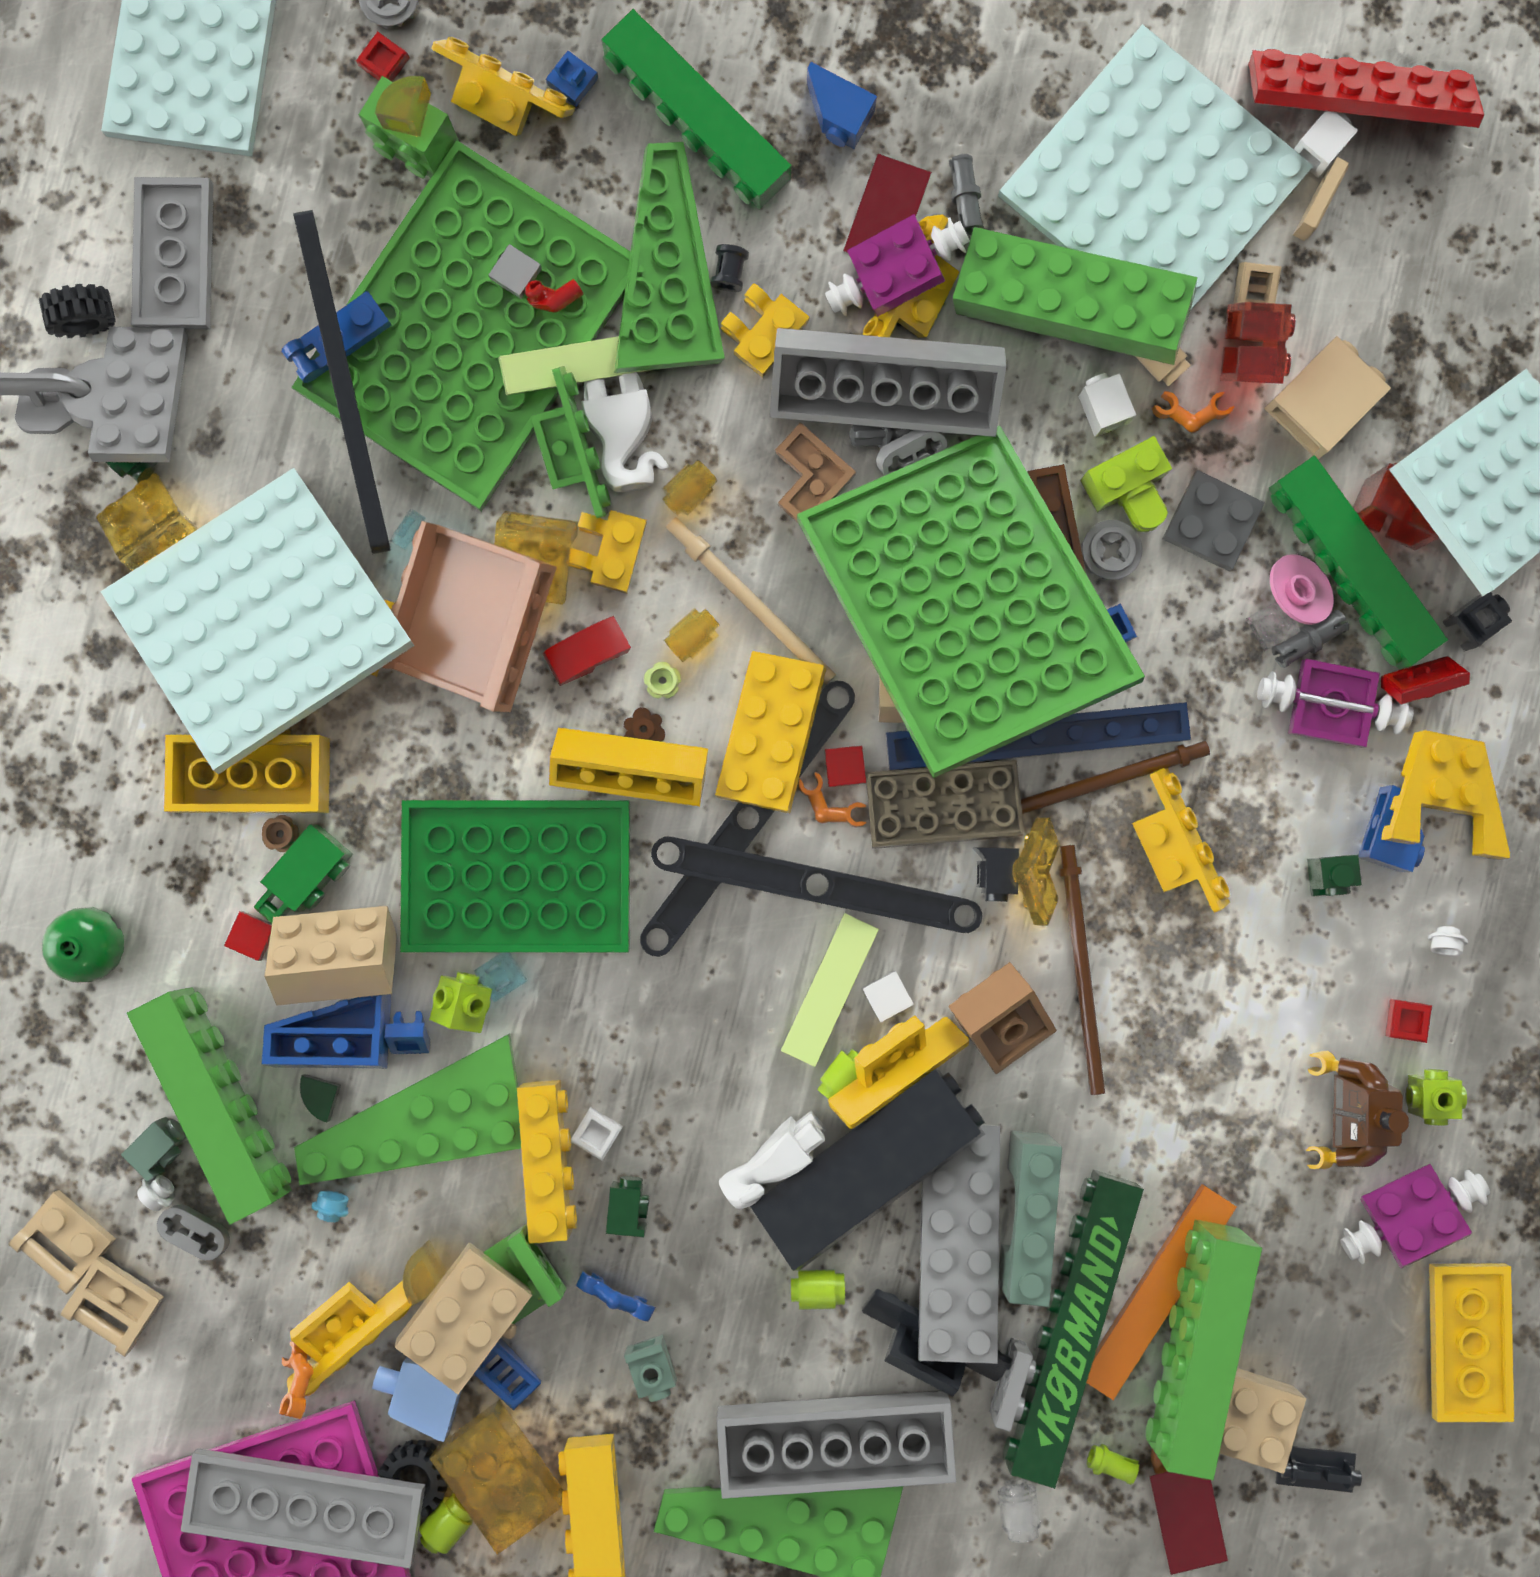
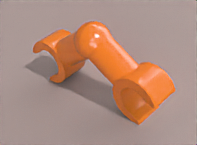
M1164 391L1161 398L1170 403L1171 409L1164 410L1160 406L1154 405L1152 412L1160 419L1171 418L1185 427L1187 431L1194 433L1213 419L1222 420L1233 411L1234 406L1229 407L1225 411L1218 410L1215 402L1225 394V392H1219L1210 399L1205 408L1193 415L1179 405L1178 398L1174 393Z
M814 773L817 781V788L814 790H807L799 778L798 788L802 794L808 796L815 813V818L819 823L847 822L852 827H862L866 824L863 821L856 822L852 820L850 815L852 809L865 808V804L855 802L848 807H828L821 791L823 781L820 774Z
M291 1341V1356L289 1359L282 1357V1365L292 1368L295 1375L289 1393L284 1396L280 1404L279 1414L301 1419L306 1408V1398L304 1396L309 1380L313 1375V1367L306 1360L308 1354Z

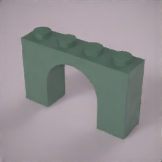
M1010 1131L1007 1168L1014 1177L1015 1214L1011 1245L1001 1244L998 1284L1008 1302L1013 1304L1049 1307L1062 1146L1049 1134Z

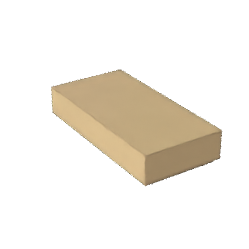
M1337 157L1326 170L1293 234L1295 237L1305 241L1317 229L1349 167V162Z

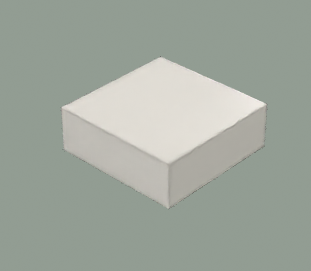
M896 971L862 988L880 1023L914 1005Z
M590 1107L571 1138V1142L603 1161L623 1126Z

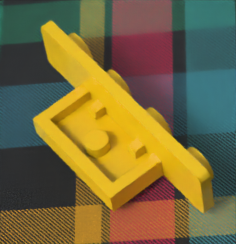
M448 37L447 40L433 42L431 48L433 51L463 66L451 102L512 135L518 136L522 134L532 103L560 118L573 115L575 107L566 102L567 97L564 94L549 88L544 91L533 85L534 79L518 71H513L512 74L501 68L502 63L498 59L486 54L478 56L468 51L469 45L464 41Z
M941 214L927 216L919 222L927 241L931 239L934 244L931 237L933 226L935 225L940 230H943L948 222V218ZM934 256L945 281L878 317L875 314L865 325L863 335L890 337L898 322L918 338H926L959 271L940 256Z
M1168 768L1159 769L1150 774V777L1165 809L1133 822V827L1164 892L1198 879L1214 913L1221 911L1230 903L1229 887L1225 879L1217 875L1212 864L1214 862L1212 850L1206 842H1202L1196 829L1198 828V821L1193 810L1185 806L1180 795L1182 787L1178 777L1174 773H1170Z
M914 1015L906 1022L893 1026L889 1033L876 1043L868 1044L861 1049L854 1058L857 1079L828 1099L829 1107L850 1129H853L969 1046V1038L948 1017H943L925 1030V1025Z
M401 1281L375 1304L353 1284L348 1282L290 1331L291 1341L311 1357L307 1362L313 1367V1375L309 1380L305 1396L312 1395L333 1372L344 1368L353 1355L364 1346L372 1344L385 1328L392 1322L402 1319L407 1314L409 1308L413 1305L410 1287L405 1281ZM294 1373L287 1378L288 1393L294 1379Z

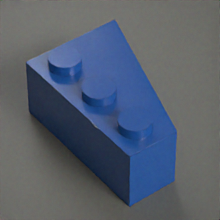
M391 994L346 999L315 1011L311 1010L264 1025L262 1065L287 1068L387 1069L389 1048L384 1036L385 1026L390 1024Z

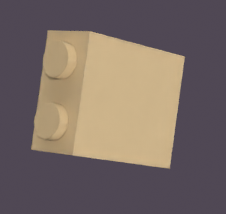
M1336 336L1264 409L1312 456L1315 455L1317 459H1320L1350 431L1391 387L1386 383L1384 375L1377 368L1368 366L1359 357L1357 349L1350 342L1341 340Z

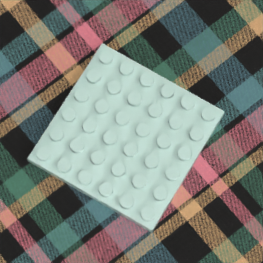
M1142 24L999 190L998 197L1057 246L1198 277L1192 309L1307 175L1313 165Z
M294 468L101 591L202 754L217 774H220L415 646Z

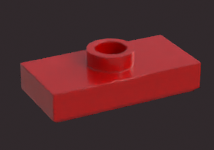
M1449 656L1381 676V688L1401 705L1422 698H1430L1436 694L1470 684V672Z

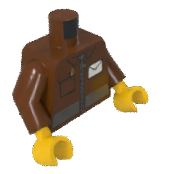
M1319 1051L1309 1055L1310 1057L1319 1058L1322 1062V1067L1308 1068L1310 1074L1320 1076L1332 1071L1338 1073L1334 1074L1333 1147L1337 1149L1336 1152H1332L1331 1149L1324 1146L1308 1147L1306 1151H1317L1321 1157L1317 1165H1307L1310 1169H1329L1333 1163H1337L1338 1167H1369L1387 1154V1147L1401 1145L1402 1133L1409 1126V1117L1402 1111L1403 1095L1401 1090L1388 1084V1080L1376 1065L1343 1057L1338 1061L1329 1051Z

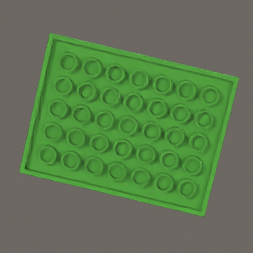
M456 140L347 303L349 304L368 291L392 324L385 331L347 356L365 437L482 512L535 432L530 416L548 411L559 395L557 387L506 395L498 357L595 340L625 295L630 251ZM510 244L541 264L542 269L535 280L541 281L542 285L557 290L571 279H574L584 295L561 311L553 313L534 308L528 303L526 294L520 299L492 281L488 275ZM317 349L310 358V360H314L318 356H320V353L317 351ZM329 370L308 383H303L298 376L291 388L341 421Z
M1000 425L997 426L996 437L976 435L797 514V521L933 778L1140 684L1145 678L1136 659Z

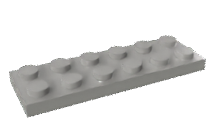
M981 1125L980 1127L985 1133L983 1137L922 1181L919 1361L998 1364L1000 1126Z
M198 1448L192 1453L181 1532L411 1568L415 1559L425 1484Z

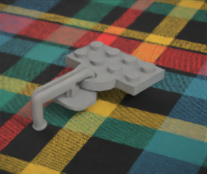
M109 327L104 358L88 360L76 366L71 372L65 368H37L29 373L0 372V395H19L15 420L19 428L26 433L56 434L74 421L83 427L92 428L88 455L92 462H170L188 335L184 327Z

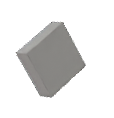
M509 244L488 276L492 281L522 299L525 295V287L529 282L535 280L542 267L541 264Z

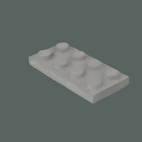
M134 177L131 325L133 327L211 329L213 182L210 178Z

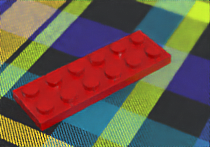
M1267 49L1265 51L1252 50L1249 61L1254 103L1474 128L1480 127L1484 117L1474 76L1463 70L1437 71L1422 65H1416L1412 68L1401 67L1386 61H1379L1375 64L1358 62L1350 57L1329 59L1321 58L1313 53H1304L1302 55L1284 54L1277 49Z

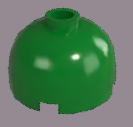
M94 907L71 909L57 916L46 928L42 939L43 958L48 968L61 979L73 983L94 982L107 976L119 964L124 952V935L121 928H117L116 923L111 919L113 917L109 913Z

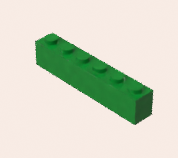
M634 9L601 39L604 51L603 60L610 70L617 75L621 72L630 81V88L641 100L644 101L647 98L656 106L655 112L659 118L668 126L674 124L682 132L681 137L685 144L694 152L700 150L709 159L707 163L712 171L720 178L726 176L735 185L733 189L746 204L752 202L760 210L791 180L792 165Z
M1315 455L1268 488L1272 494L1271 501L1279 512L1287 514L1294 524L1292 528L1296 537L1302 543H1308L1316 555L1314 559L1317 566L1325 574L1331 575L1338 585L1336 590L1340 598L1346 604H1352L1360 616L1358 620L1361 627L1369 635L1375 636L1382 646L1380 649L1381 654L1390 665L1396 666L1398 670L1410 667L1448 641V638Z

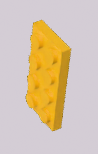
M752 651L715 796L725 800L790 814L826 673L824 665Z
M1505 1263L1429 1264L1432 1418L1436 1422H1514L1511 1266Z

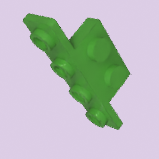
M565 366L552 369L563 407L538 413L530 417L552 489L585 481L595 516L598 519L604 517L608 513L607 507L611 506L609 491L606 484L600 485L596 470L600 469V461L595 447L589 448L585 433L590 431L584 410L578 411L574 396L579 394L575 377L572 372H566Z

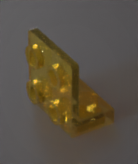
M153 473L149 479L137 483L133 489L117 501L106 506L96 517L118 559L131 571L198 529L178 508L164 482L156 473Z
M504 511L496 521L494 544L556 566L546 602L561 605L565 603L571 545L577 537L579 521Z

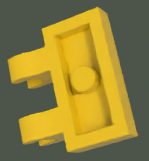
M753 283L744 294L746 297L744 302L761 314L762 317L749 330L735 314L729 312L721 322L722 327L720 329L739 344L734 350V355L763 378L774 364L777 328L802 330L810 317L783 294H780L775 301H772L762 288Z
M610 510L608 520L597 519L595 515L581 512L578 523L579 531L603 537L598 556H594L590 553L571 548L567 563L570 567L592 572L591 584L627 594L647 520Z

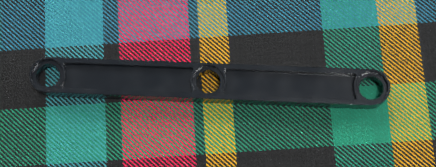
M313 210L293 213L371 552L372 555L391 551Z
M844 681L830 682L820 693L799 778L851 710L855 702L853 688ZM842 688L848 693L849 702L845 707L836 709L829 705L827 694L831 689ZM738 802L708 844L745 852L775 810ZM743 808H753L759 815V822L752 829H744L737 822V815ZM684 875L643 929L640 935L642 949L651 956L660 957L666 955L674 947L721 882ZM659 928L667 933L668 944L664 949L654 950L648 945L647 935L652 929Z
M673 836L659 838L651 849V857L654 864L664 871L959 933L973 932L982 922L980 906L974 901L957 896ZM666 842L675 844L679 849L678 860L672 864L662 863L657 857L659 846ZM814 874L823 875L828 882L826 891L819 896L810 894L806 887L808 878ZM962 905H969L974 911L973 922L967 926H959L954 919L956 909Z

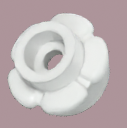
M1438 927L1437 932L1428 936V940L1431 941V951L1439 955L1460 956L1463 954L1464 945L1468 944V940L1461 935V930L1454 927Z
M158 1175L149 1182L143 1179L142 1186L137 1191L143 1205L153 1211H160L163 1207L170 1206L175 1198L172 1182L162 1175Z

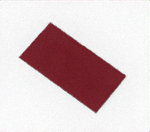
M877 154L843 251L848 253L847 250L914 214L916 216L932 172Z
M1172 1472L1149 1476L1170 1574L1173 1575L1227 1562L1228 1558L1211 1480Z

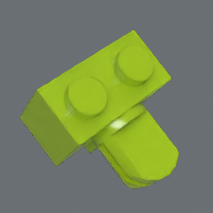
M1155 436L1091 468L1080 479L1097 513L1118 502L1119 506L1124 508L1133 527L1139 532L1155 530L1164 522L1168 515L1167 507L1154 483L1163 479L1172 470V467Z

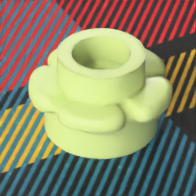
M658 662L654 664L653 668L646 671L644 683L648 686L647 692L652 697L657 699L661 697L671 698L679 690L678 684L681 682V675L676 668H671L669 663ZM661 677L666 679L665 684L659 683Z

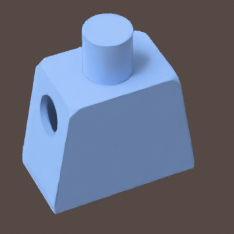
M408 1357L403 1361L400 1371L380 1366L377 1370L372 1389L393 1395L388 1415L411 1428L444 1442L451 1431L461 1392L456 1394Z

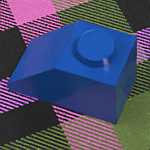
M810 62L807 68V87L821 132L825 134L831 143L839 147H845L846 145L855 149L875 112L877 96Z
M1394 785L1380 787L1358 856L1360 859L1398 872H1413L1414 867H1418L1423 859L1425 848L1422 846L1425 836L1420 828V843L1403 844L1382 840L1384 826L1390 825L1394 813L1390 809L1393 797L1400 794L1401 788Z

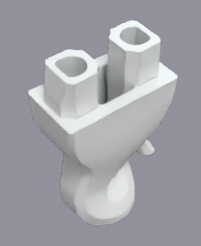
M637 372L619 376L622 394L607 396L604 379L584 382L585 401H581L582 408L586 414L589 429L599 438L603 445L602 471L604 479L615 492H630L650 487L654 481L653 467L656 465L661 470L669 468L664 458L654 451L642 454L637 461L636 469L628 470L624 468L628 458L645 439L652 422L648 393L646 389L644 390Z
M812 1110L797 1122L790 1116L774 1131L747 1163L727 1172L719 1179V1185L724 1195L736 1209L741 1211L744 1208L750 1207L764 1195L765 1189L760 1184L777 1182L791 1177L813 1162L814 1149L825 1141L823 1133L826 1131V1127Z

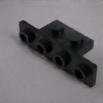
M876 1289L863 1306L862 1312L895 1329L884 1361L952 1397L960 1388L966 1367L995 1382L1011 1367L1012 1358L1001 1353L1000 1350H998V1364L919 1361L918 1309L899 1300L894 1294L880 1289Z

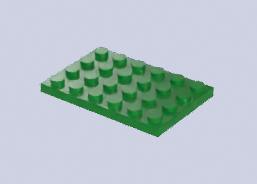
M402 800L400 952L629 953L630 801Z

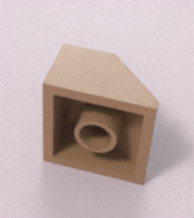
M1011 962L993 972L987 979L969 992L962 994L958 1000L948 1006L995 1074L1001 1072L1057 1031L1034 990Z

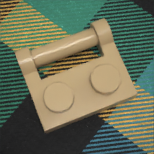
M58 1190L52 1193L24 1228L13 1237L9 1246L16 1252L23 1251L60 1283L58 1288L67 1295L80 1283L94 1260L102 1256L116 1238ZM39 1231L77 1263L72 1271L33 1239Z
M99 1256L94 1260L63 1308L61 1316L69 1321L75 1319L115 1345V1351L125 1357L137 1343L140 1334L164 1299V1296L104 1257ZM86 1299L129 1327L127 1331H122L85 1307Z

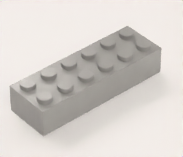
M777 328L770 418L996 437L1007 367L1005 348Z
M943 1391L718 1406L717 1433L722 1499L956 1483L951 1403L948 1394Z

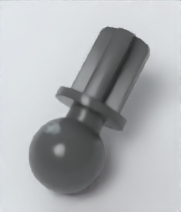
M852 425L849 439H851L852 445L856 447L878 446L881 449L886 444L913 430Z

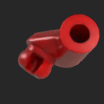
M571 279L557 290L545 287L538 280L529 282L525 287V294L530 305L534 308L553 313L561 311L584 295L574 279Z

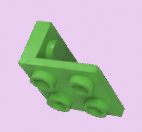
M526 1224L483 1252L526 1284L531 1290V1298L514 1319L513 1324L542 1305L547 1304L550 1307L562 1299L567 1288L539 1244H529Z

